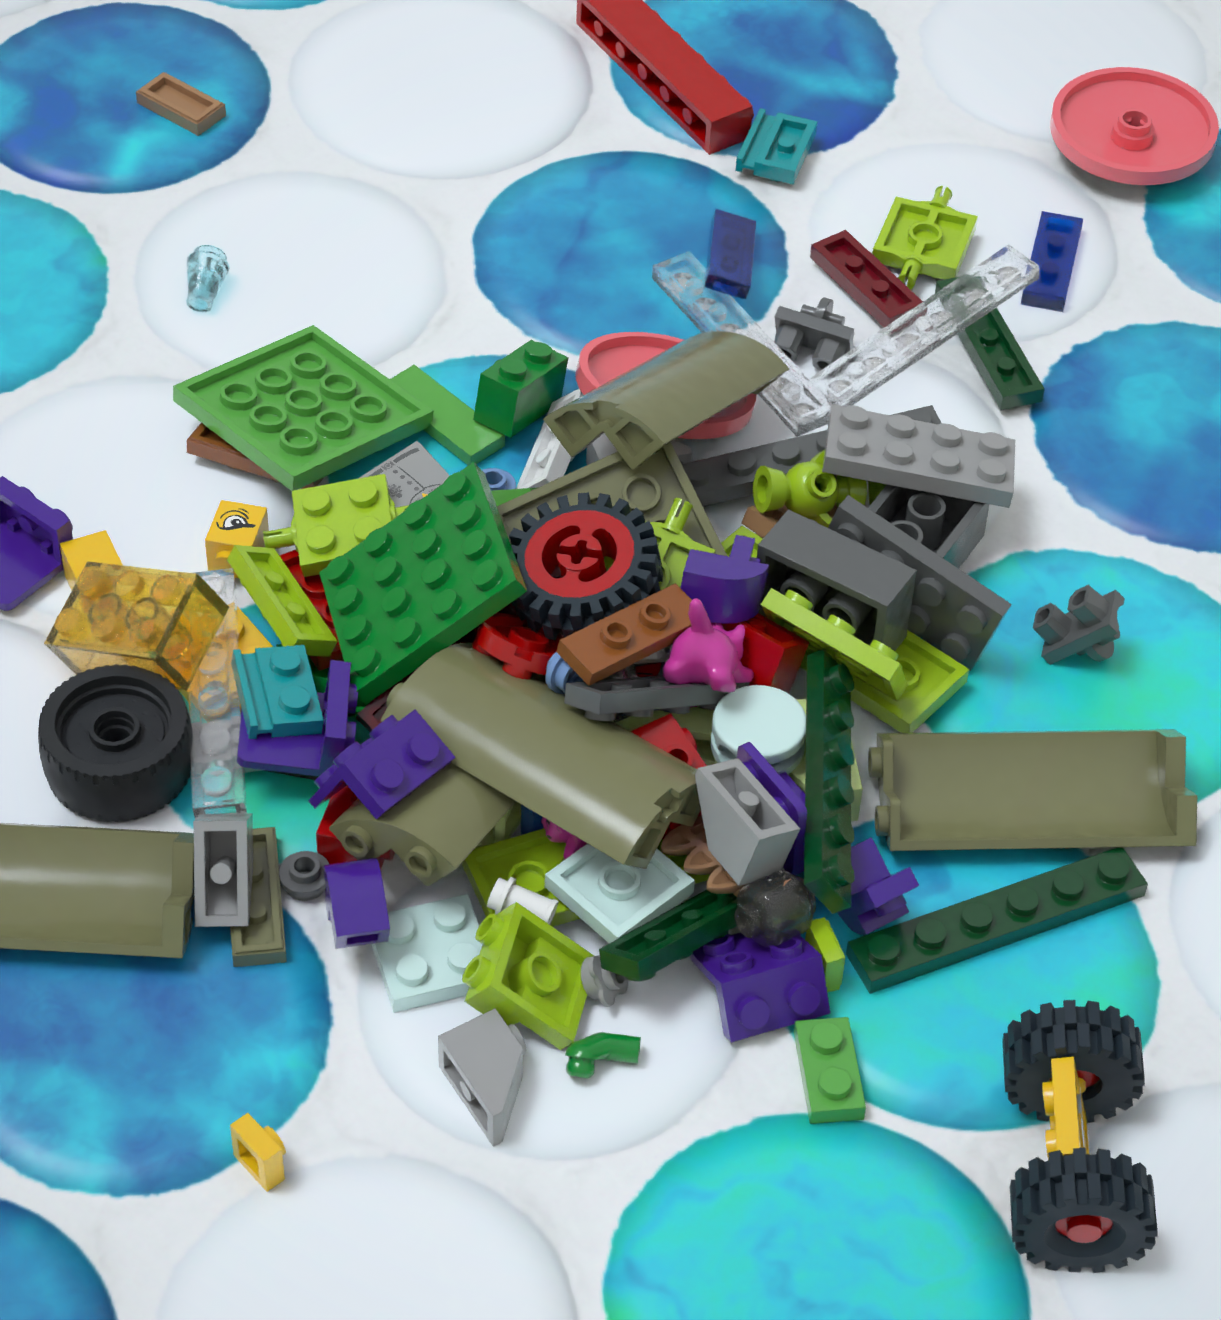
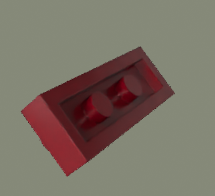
M846 229L811 244L810 258L887 331H891L923 316L925 303Z

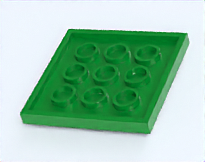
M474 462L460 472L450 475L442 485L421 500L411 503L403 513L382 528L372 531L365 540L343 556L334 558L326 568L319 572L344 662H351L350 683L356 685L358 699L365 705L419 668L433 655L449 647L527 592L486 475Z

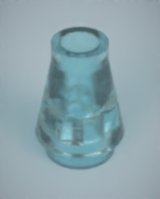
M201 245L196 247L186 260L188 293L186 304L196 312H208L212 309L213 301L230 270V266L224 251L215 246Z

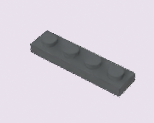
M663 675L600 680L590 686L585 682L566 683L564 704L585 710L584 716L588 719L613 721L616 718V713H623L634 717H652L655 709L676 714L690 713L691 706L715 710L718 702L730 692L714 691L710 685L705 683L674 684L667 682ZM750 682L736 683V689L749 686Z

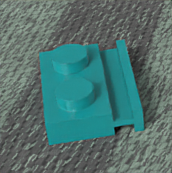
M760 108L736 158L735 171L742 172L743 168L754 170L755 176L794 185L816 136L818 121L779 112L774 117L766 115V109Z
M305 645L255 648V653L241 654L240 649L233 650L231 665L249 739H256L257 734L271 733V737L322 733L324 719Z

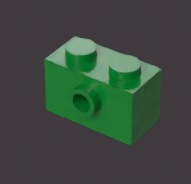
M530 340L503 359L497 360L491 367L480 373L473 420L512 438L546 414L552 402L562 397L569 357L552 350L545 343Z

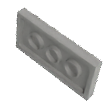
M832 404L828 420L822 472L1009 508L1014 493L1016 439L1005 438L994 432L980 433L959 429L947 423L933 424L913 420L901 414L887 415L866 411L864 408L854 405L840 406Z

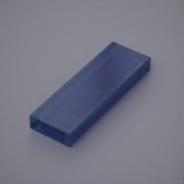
M715 209L710 227L704 287L741 299L747 298L752 278L756 230L755 220Z
M1046 211L1041 212L1022 292L1021 305L1058 312L1064 311L1082 231L1083 218Z

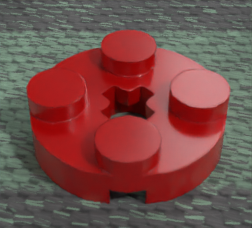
M496 613L481 623L477 629L472 647L482 654L504 661L502 669L507 674L520 679H531L533 672L546 676L548 661L557 651L559 641L564 638L560 633L555 641L545 638L543 627L535 633L529 628L522 627L525 620L521 621L518 616L512 614Z

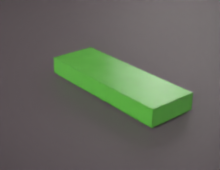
M415 364L390 379L434 411L433 422L424 431L467 465H470L472 462L478 464L505 446V435L473 420V409Z

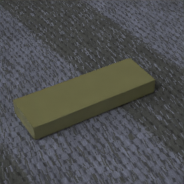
M275 827L253 829V877L249 926H230L233 967L287 962Z

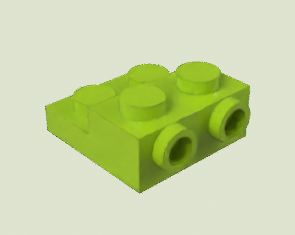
M517 902L498 914H489L478 927L475 936L476 940L482 944L480 954L470 961L462 975V982L469 986L464 1002L482 1014L496 1009L507 1026L520 1022L561 1050L575 1040L587 998V993L581 981V966L586 958L594 955Z

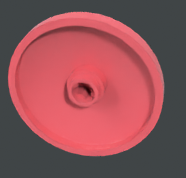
M1113 67L1085 73L1067 83L1054 100L1050 130L1059 150L1081 169L1095 176L1118 183L1159 185L1189 177L1206 165L1215 150L1219 124L1217 115L1209 101L1189 84L1170 75L1149 69Z
M619 332L595 338L587 343L580 352L575 373L577 385L583 395L684 340L647 332ZM749 394L678 438L713 439L725 437L742 430L752 417L757 394Z

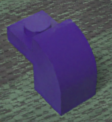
M736 535L730 557L690 549L683 571L681 589L691 599L697 598L702 602L712 623L743 622L759 613L769 565L761 563V558L752 557L755 538Z
M872 837L851 846V864L855 875L854 882L851 883V907L837 914L853 932L867 935L909 913L903 894L920 885L910 867L890 875Z
M377 858L323 865L326 884L325 903L328 920H331L335 949L387 942L390 934V923L383 880Z

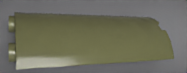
M726 331L700 333L685 339L553 411L543 420L571 457L581 453L605 433L631 470H634L666 444L749 394L762 392L788 371L789 368L773 351L747 336Z
M458 643L439 651L425 661L405 683H399L391 690L387 698V709L380 721L383 722L391 715H394L400 721L416 709L455 756L451 763L623 865L647 869L670 822L692 827L701 811L695 780L696 768L613 721H598L586 718L584 716L585 710L564 704L565 694L555 693L548 688L546 683L533 676L531 679H520L507 674L502 669L504 661L476 651L472 647V643Z
M533 672V677L546 683L545 675ZM450 762L440 772L377 820L357 798L329 829L340 840L345 850L357 860L378 858L392 849L412 874L417 876L424 885L431 886L456 870L516 801Z
M1175 729L877 733V747H869L868 750L869 777H878L880 806L875 807L876 836H885L890 851L1196 846L1197 795L1185 787L1186 736Z
M0 823V948L183 958L193 925L191 907L193 900H195L194 833Z

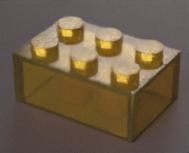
M87 561L44 644L76 675L98 666L103 667L104 665L111 666L114 664L134 665L161 674L162 677L167 678L170 683H173L176 689L187 691L229 606L196 573Z

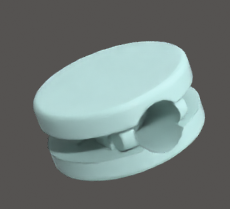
M750 685L735 689V692L728 693L718 702L713 714L711 750L717 763L736 759L738 746L746 742H751L778 774L783 772L791 773L801 762L805 749L806 714L800 703L790 694L771 686Z

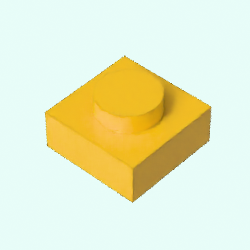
M246 1113L230 1124L233 1155L264 1190L268 1192L284 1181L283 1155L286 1153V1150L279 1135L270 1126L262 1128L249 1113Z

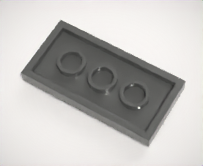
M848 495L838 506L828 528L916 569L917 573L908 631L916 634L971 671L982 656L1012 604Z

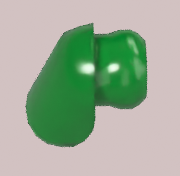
M597 1032L573 1042L565 1052V1056H568L566 1072L569 1076L590 1078L595 1072V1060L638 1064L641 1037Z

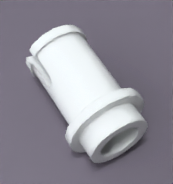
M510 877L508 881L498 878L490 894L487 907L495 910V914H498L517 902L550 925L559 901L516 885V879Z

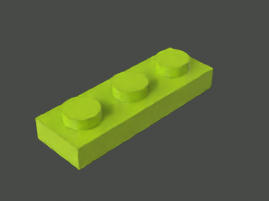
M234 545L227 561L260 609L262 616L268 621L280 639L282 646L305 645L307 655L330 656L338 642L275 548Z

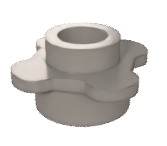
M600 955L588 957L583 961L581 981L585 992L590 998L599 999L604 1006H611L614 1004L615 997L618 994H625L627 992L628 980L625 976L601 969Z

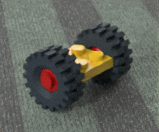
M1063 1000V1007L1054 1008L1051 1002L1040 1005V1013L1035 1014L1029 1009L1020 1014L1021 1022L1012 1020L1007 1026L1008 1033H1004L1002 1039L1005 1092H1008V1100L1012 1105L1019 1103V1111L1026 1115L1036 1111L1037 1119L1046 1122L1050 1119V1129L1045 1130L1048 1161H1043L1039 1157L1028 1161L1029 1170L1020 1167L1015 1172V1180L1010 1182L1012 1242H1015V1249L1020 1255L1027 1253V1260L1036 1265L1044 1260L1046 1269L1057 1271L1060 1266H1066L1069 1268V1272L1081 1273V1268L1092 1267L1093 1273L1105 1272V1265L1113 1264L1119 1269L1128 1266V1257L1138 1261L1145 1256V1249L1152 1250L1156 1244L1155 1237H1158L1153 1178L1151 1174L1147 1175V1169L1143 1164L1139 1162L1132 1165V1158L1121 1153L1114 1159L1111 1158L1110 1150L1099 1148L1095 1155L1089 1154L1087 1123L1095 1122L1094 1116L1099 1114L1105 1119L1116 1116V1107L1124 1111L1128 1110L1133 1106L1132 1098L1140 1099L1143 1094L1142 1086H1145L1141 1032L1139 1027L1134 1026V1020L1129 1015L1120 1018V1009L1109 1006L1102 1011L1100 1010L1099 1002L1087 1001L1085 1007H1078L1075 1000Z

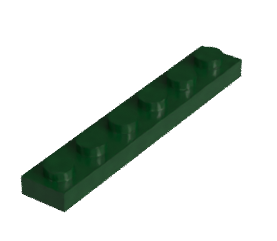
M823 648L807 655L805 773L807 821L804 847V885L832 914L851 907V883L855 879L851 864V843L854 841V830L851 825V804L854 802V792L851 786V765L854 764V754L851 748V728L854 726V717L851 711V691L854 690V681L849 669L843 663L838 664Z
M1117 847L848 941L846 955L869 994L1143 897L1145 896L1148 883L1125 849Z

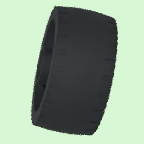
M126 664L104 665L103 667L98 666L94 669H87L85 672L77 673L76 676H72L69 680L62 682V685L55 688V691L49 695V699L45 701V706L42 707V712L39 716L38 743L43 771L55 797L66 808H70L72 812L97 821L119 822L131 819L136 820L140 817H146L148 814H153L159 809H163L165 805L170 804L173 799L178 797L179 792L181 793L183 787L186 786L193 765L194 740L191 719L180 691L167 678L162 677L161 674L147 670L144 667L140 668L135 665L128 666Z

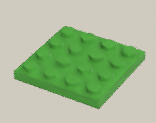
M314 325L173 386V401L291 491L298 490L430 427L429 424L433 422L434 411Z

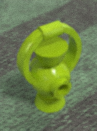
M823 450L810 461L793 466L786 475L780 470L760 466L754 477L753 498L755 506L760 513L780 509L785 504L787 509L828 528L833 518L827 513L831 511L835 503L838 507L848 495L865 506L867 483L866 480L841 475H838L836 478L834 474L822 472L825 450ZM868 481L869 505H871L887 484Z

